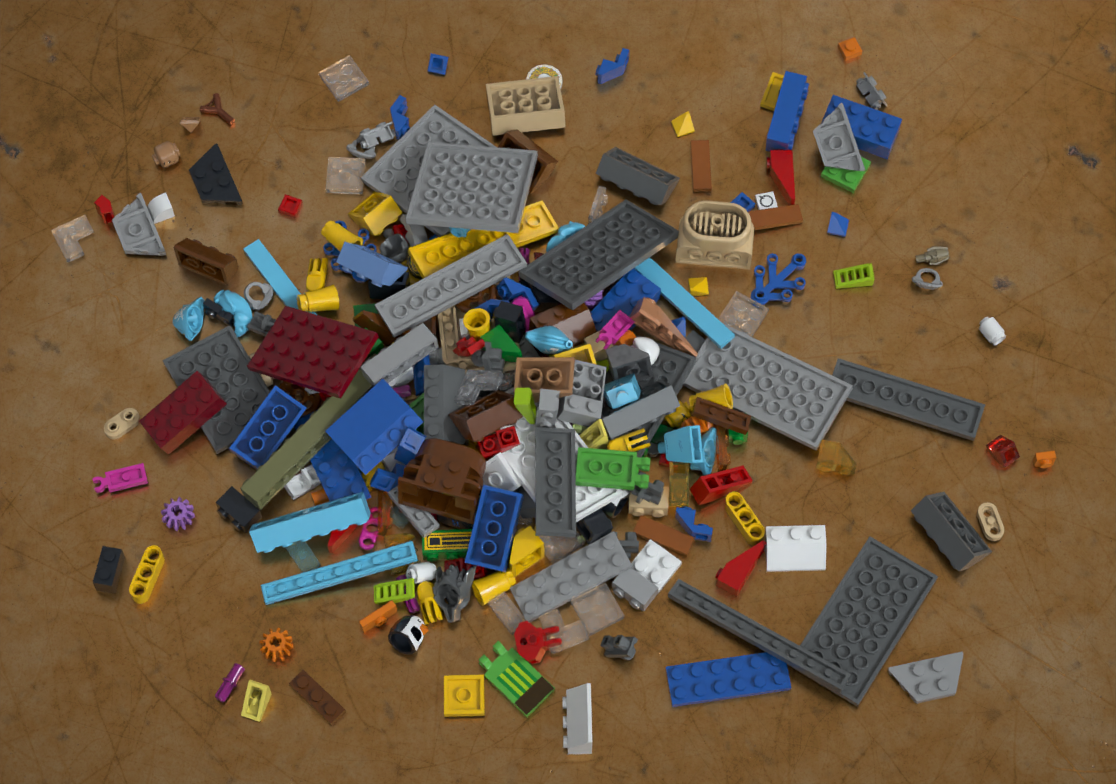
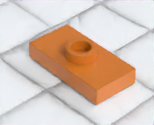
M393 600L359 621L360 629L363 633H366L375 626L383 625L389 617L397 613V607Z

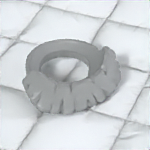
M354 140L352 144L346 147L352 155L358 158L372 159L376 156L374 152L375 146L365 152L357 151L356 145L361 140L358 142Z
M930 268L920 269L912 277L914 284L920 288L937 289L943 286L939 274ZM930 272L934 274L935 280L932 283L924 282L921 274Z
M252 282L244 289V298L253 310L263 309L273 296V287L267 283ZM252 286H258L262 289L264 294L262 301L253 300L249 296V289Z

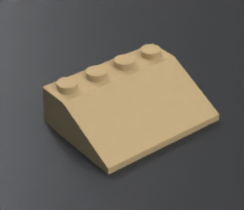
M558 76L486 84L492 135H504L507 131L516 129L522 133L565 127V111Z

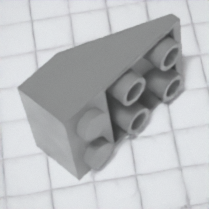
M575 360L573 395L559 398L557 420L590 427L595 421L601 419L606 367Z

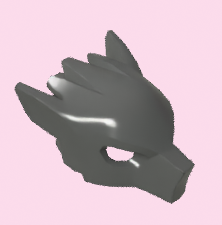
M450 565L446 572H443L440 566L437 568L433 598L444 610L447 622L451 623L461 619V610L470 601L471 585L474 580L476 566H472L467 572L465 569H462L460 572L459 567H454L453 565Z

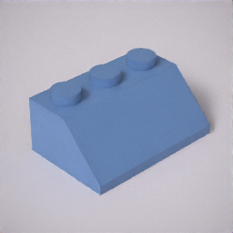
M344 242L336 261L343 265V270L351 273L355 271L357 272L356 276L365 280L369 278L372 280V284L382 287V285L391 286L408 269V267L365 246L350 242Z

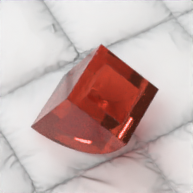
M999 435L986 445L992 457L1003 467H1007L1020 457L1014 441L1002 435Z

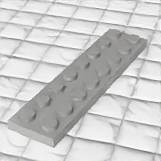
M506 234L375 304V308L392 336L396 337L501 281L503 278L527 267V262L510 236Z

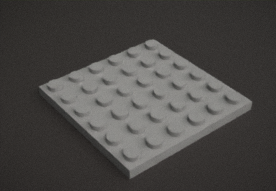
M434 105L361 177V180L374 191L391 195L398 207L407 214L428 142L485 147L496 146ZM423 225L439 237L451 233L449 227Z
M428 142L406 215V224L518 233L537 161V151Z

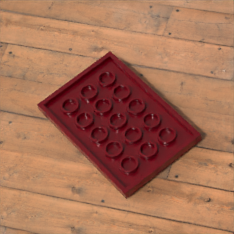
M285 306L247 367L250 371L341 399L379 336L374 331Z

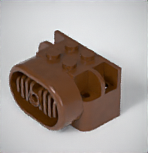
M437 438L424 440L415 458L405 465L403 477L398 479V504L474 524L483 488L482 478L486 470L485 458L481 453L468 446Z

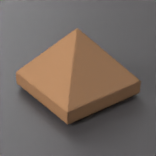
M183 117L180 124L192 133L201 121V117Z

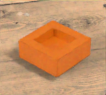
M855 37L838 43V48L845 61L862 55V49Z
M1055 450L1035 453L1032 460L1034 467H1051L1056 460Z

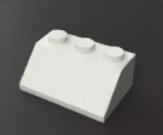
M825 525L766 526L764 538L766 542L767 572L826 570Z
M586 683L566 690V697H562L563 709H567V716H563V728H567V736H563V747L568 748V754H592L591 683Z

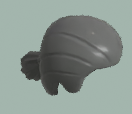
M391 228L385 229L383 235L386 240L379 247L380 254L398 263L403 262L408 256L409 247L407 241L400 234L394 235Z

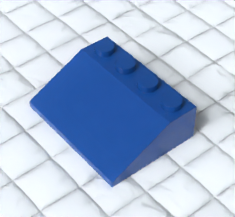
M381 379L325 432L366 475L400 444L409 427L416 430L423 421L384 379Z

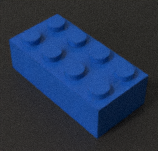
M785 71L766 138V151L793 149L795 134L798 131L799 120L802 116L804 102L809 91V83H806L807 76Z
M833 95L822 122L840 103H843L858 149L888 159L899 133L902 119Z
M632 269L616 283L590 312L596 331H600L619 310L629 317L638 300L643 297L651 298L657 303L660 299L661 288L635 269ZM633 324L628 330L632 331L636 325Z
M275 385L228 450L257 470L278 449L304 413L306 407Z
M483 485L465 563L506 573L524 499L523 494Z

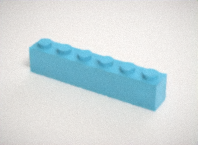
M360 492L253 524L249 533L257 553L262 551L267 553L274 550L275 547H288L295 541L300 540L304 542L311 539L312 536H325L330 531L336 529L338 531L345 530L349 525H362L369 520L371 512L364 493Z

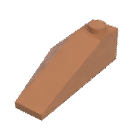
M648 297L638 300L629 316L635 325L670 348L697 357L698 353L663 310L656 305L654 300Z

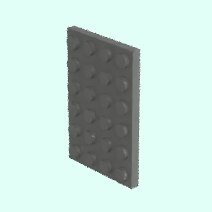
M230 325L162 360L177 387L196 371H199L227 403L201 426L216 454L228 449L270 393L260 374L248 369L247 365L251 359Z

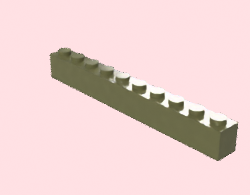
M374 353L371 357L367 358L366 360L372 359L376 356V354ZM361 367L341 399L333 396L327 398L323 406L318 411H314L310 419L305 424L300 425L296 433L291 438H287L283 446L278 451L273 452L269 460L264 465L259 466L256 473L250 479L244 481L240 489L244 497L261 510L331 439L325 431L373 388L363 376Z

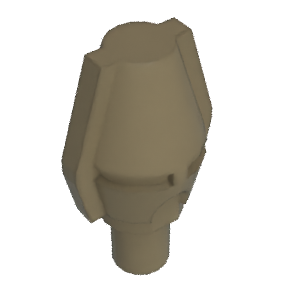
M932 246L924 254L915 256L917 263L926 261L930 265H938L950 258L948 247Z

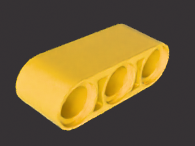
M738 492L729 493L725 500V510L745 540L750 545L755 546L763 541L765 529L743 496ZM736 501L738 505L732 506L729 502ZM746 516L749 518V521H742L740 517ZM757 532L760 534V536L753 537L751 533Z
M152 545L146 548L130 584V595L137 604H143L148 601L163 567L165 559L158 546ZM154 554L159 555L158 558L155 560L150 559V557ZM145 572H151L149 577H142ZM137 590H144L141 595H135Z

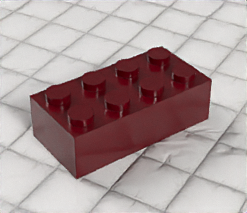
M196 371L139 422L160 449L170 454L227 403L206 377L199 371Z

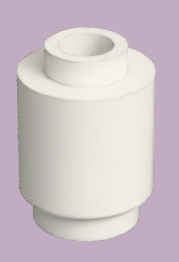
M985 317L980 321L978 329L989 343L997 345L1006 338L1004 329L994 317Z
M430 562L411 564L406 571L407 579L413 578L414 584L432 581L436 578L435 572L437 569Z

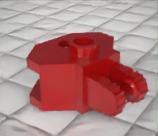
M528 621L520 622L514 633L518 654L532 665L540 663L545 652L550 647L562 643L561 638L547 640L548 635L559 632V626L542 629L541 627L536 628Z

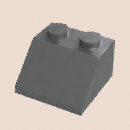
M626 344L615 345L606 349L609 369L614 381L634 373L637 382L653 377L649 353Z

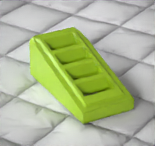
M872 263L833 271L836 289L873 286L874 284ZM850 274L852 277L851 281H849L848 275ZM840 275H844L845 282H841Z
M516 388L514 395L515 407L530 424H535L537 407L531 389Z
M413 578L374 585V603L380 606L392 600L394 603H399L415 598Z

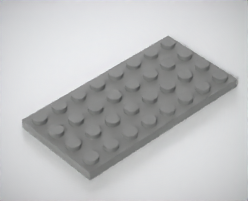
M726 324L724 325L735 334V338L722 349L707 337L698 351L697 362L683 386L699 393L726 383L732 394L734 410L746 413L751 416V419L817 450L852 391L853 385Z

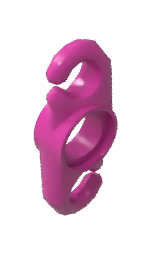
M381 507L370 509L371 513L375 511L380 512V517L375 518L370 514L369 520L363 524L358 542L364 550H371L374 548V544L365 545L363 541L371 539L372 543H375L376 537L381 532L386 516ZM374 524L378 529L375 532H369L366 527Z

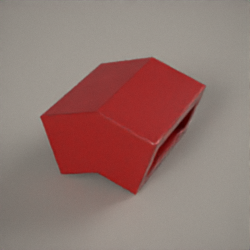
M101 195L94 202L97 213L102 216L104 224L113 223L112 219L115 217L111 201Z

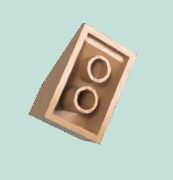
M517 357L514 395L516 388H530L535 403L539 402L540 389L560 391L559 398L573 395L575 357Z

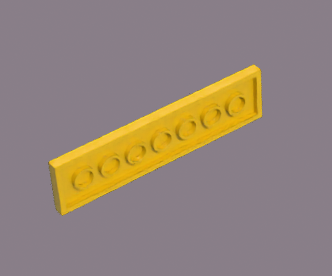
M542 200L525 206L518 233L475 229L467 232L466 237H455L452 233L408 248V254L424 279L506 234L510 236L516 247H520L558 233L559 227Z

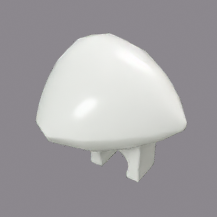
M636 337L634 338L633 345H631V347L649 353L651 365L658 358L660 348L650 338Z

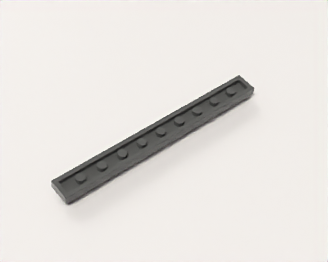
M680 579L676 581L668 593V598L839 693L843 691L851 678L850 673Z

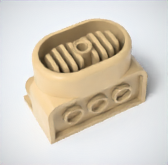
M699 201L692 204L679 222L676 263L750 270L754 225L751 222L749 213L742 206L729 202Z

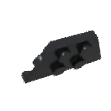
M216 143L189 169L202 203L226 204V202L237 203V205H242L243 202Z

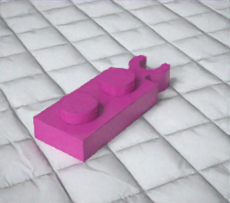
M619 310L601 329L600 335L595 342L598 343L600 340L605 342L603 348L607 349L611 343L614 345L634 324V321Z
M143 463L105 472L106 478L97 476L92 479L94 484L101 483L99 487L94 488L96 493H101L106 488L111 493L148 483Z

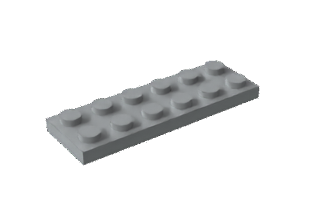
M613 531L510 587V590L526 621L532 622L633 566Z

